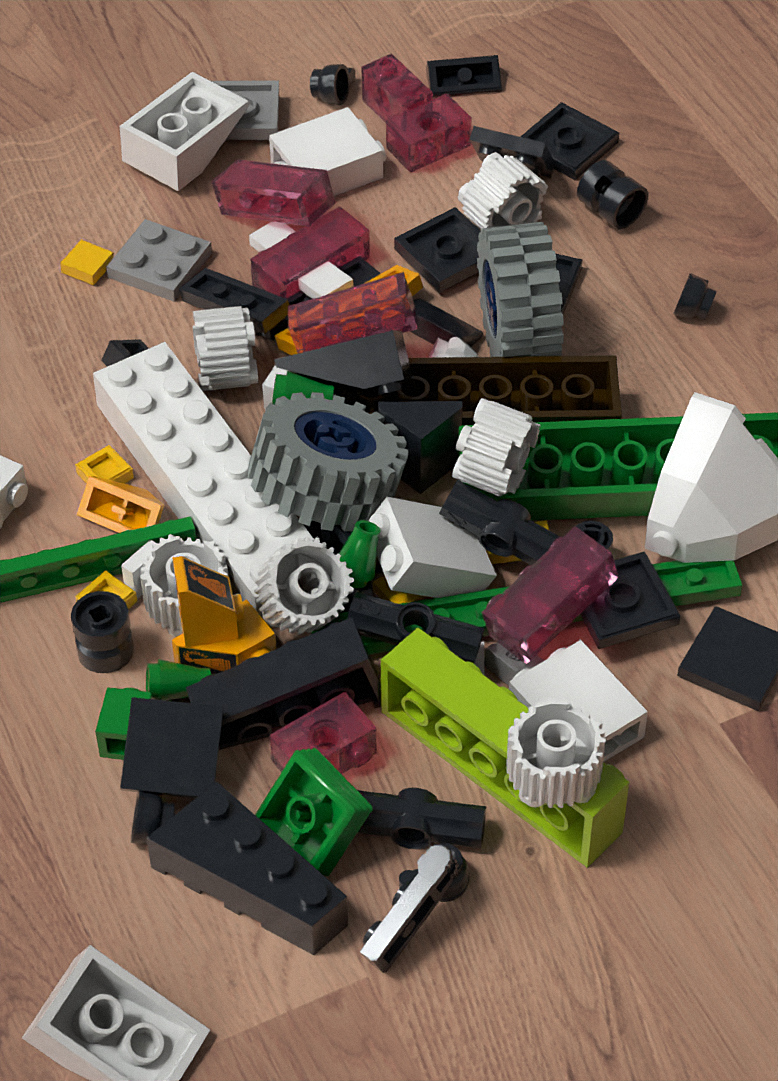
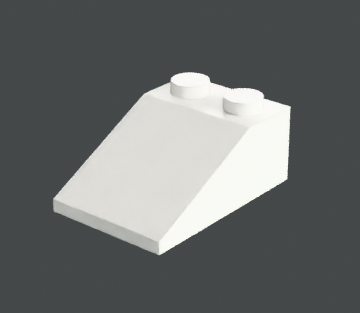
M191 72L120 125L122 161L179 191L204 171L249 107V101Z
M89 945L74 958L22 1039L62 1067L90 1081H179L210 1032V1029Z

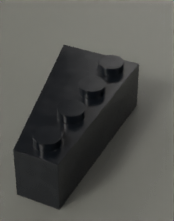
M352 617L342 622L329 624L323 630L299 640L289 641L278 649L259 657L246 659L240 665L218 674L206 676L199 682L186 687L191 703L221 706L224 708L219 750L270 737L272 728L282 726L293 728V730L310 726L311 718L334 712L336 719L353 715V707L372 702L374 708L381 707V680Z
M215 782L146 838L152 869L163 875H166L168 872L183 880L184 886L199 894L203 891L224 902V907L239 916L241 913H244L261 922L262 928L312 955L319 952L348 926L347 896L218 782Z

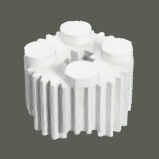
M495 152L484 159L480 172L474 174L475 178L464 184L459 190L458 200L464 205L462 207L465 211L464 214L480 229L535 223L542 218L540 202L544 200L542 196L546 194L548 185L517 158L509 157L508 155H505L503 158Z
M236 306L193 311L195 326H193L194 348L198 367H200L201 374H198L200 389L202 391L246 387L250 384L258 383L256 359H253L251 347L255 346L253 321L250 322L249 309Z
M481 398L475 410L474 426L465 425L458 438L456 449L463 453L455 464L452 477L497 496H502V494L504 495L508 492L515 494L526 470H523L530 447L535 448L539 438L541 425L533 422L532 416Z
M170 534L168 539L160 538V543H152V554H148L147 560L143 561V567L140 569V579L145 610L149 613V617L154 618L156 624L161 623L162 628L165 629L167 627L169 634L172 636H179L183 634L172 557H185L225 576H228L225 553L222 552L220 546L216 547L214 540L211 542L204 540L203 544H201L200 539H197L195 542L191 538L183 541L182 538L174 537Z
M306 537L303 540L297 538L291 544L288 542L279 548L261 565L257 573L260 577L255 580V584L259 587L254 590V593L259 594L256 603L262 604L259 610L262 612L263 619L271 627H280L281 631L288 628L291 634L295 631L298 634H303L306 631L311 633L315 629L318 630L331 622L345 609L343 605L349 601L346 596L354 590L350 586L354 582V578L349 577V574L353 571L346 567V562H340V554H333V547L326 549V543H320L319 538H315L312 541L310 537ZM299 579H302V585L309 586L310 591L308 593L299 587Z
M548 696V700L545 701L540 697L538 698V703L528 708V713L521 712L520 719L515 718L514 726H511L508 730L507 773L509 774V781L514 782L513 788L515 790L519 789L520 800L530 807H539L547 803L548 808H552L554 804H557L559 808H563L564 803L573 806V801L577 803L588 802L595 794L597 783L600 782L605 749V730L602 729V721H597L593 717L590 718L589 712L583 714L581 707L573 709L571 703L563 700V696H559L557 700H554L552 696Z

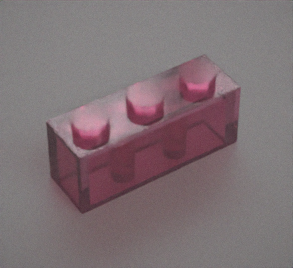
M237 159L211 181L221 215L310 227L336 204L328 172L323 169Z
M339 206L251 258L252 286L287 299L300 291L298 278L327 261L339 268L358 256H361L364 260L369 259V229Z
M404 272L288 306L289 331L297 353L391 330L405 333L418 329L415 304Z
M574 526L566 535L557 538L539 560L533 565L524 568L517 580L502 594L494 596L489 601L486 609L482 611L489 636L523 663L527 664L618 579L613 554Z

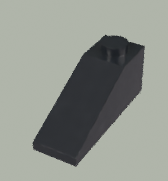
M397 330L274 359L276 368L362 389L377 388L378 395L403 390L401 382L413 380L403 333Z

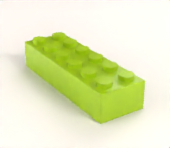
M417 627L381 659L382 713L588 868L623 833L629 781L625 779L618 768L610 764L606 765L603 763L600 782L597 783L595 794L588 802L577 803L573 801V806L564 803L563 808H559L557 804H554L552 808H548L547 803L539 807H530L520 800L519 789L515 790L513 788L514 782L509 781V774L507 773L508 730L511 726H514L515 718L520 719L521 712L528 713V707L518 701L511 690L506 687H499L485 677L475 664L469 661L465 662L452 653L441 639L431 637Z

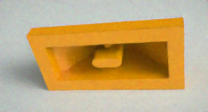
M89 476L77 515L121 533L126 530H135L159 524L164 504L147 489L96 476Z

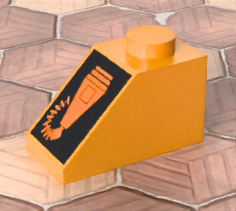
M172 557L185 647L238 639L237 621L245 620L241 594L232 595L229 577L185 557Z
M246 599L242 601L245 620L237 621L238 639L185 647L184 635L181 634L172 639L174 662L199 668H210L211 675L218 674L240 665L246 659L259 657L275 650V633Z

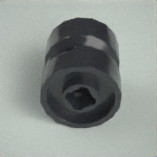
M600 160L593 164L584 173L577 187L578 199L593 211L599 212L603 219L618 229H624L632 225L640 217L648 202L649 193L647 189L633 178L626 176L625 172L608 160Z
M96 591L80 598L73 606L71 612V622L80 663L86 669L95 673H111L120 670L128 664L134 650L126 602L119 595L108 591Z

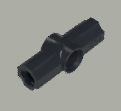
M460 480L456 481L439 512L440 515L478 535L480 544L489 552L502 557L514 555L551 577L556 572L571 543L531 521L530 513L519 503L508 499L496 501Z
M356 592L353 597L347 618H353L361 636L396 646L411 634L404 628L410 625H418L429 636L441 639L449 650L463 661H469L473 664L476 662L484 634V628L436 615L429 606L423 603L412 602L401 605Z
M406 788L401 790L398 795L357 790L372 806L371 813L357 833L388 836L397 845L408 849H423L428 847L431 842L481 848L485 830L486 806L440 801L432 792L422 788Z

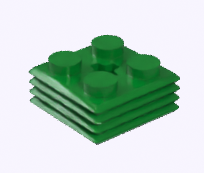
M308 748L307 750L294 751L255 815L322 875L329 876L371 813L372 806L317 748L312 750Z

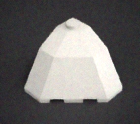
M694 392L659 477L647 521L645 549L683 563L732 561L778 540V458L762 438L755 440L745 428L743 423L746 418L735 405Z

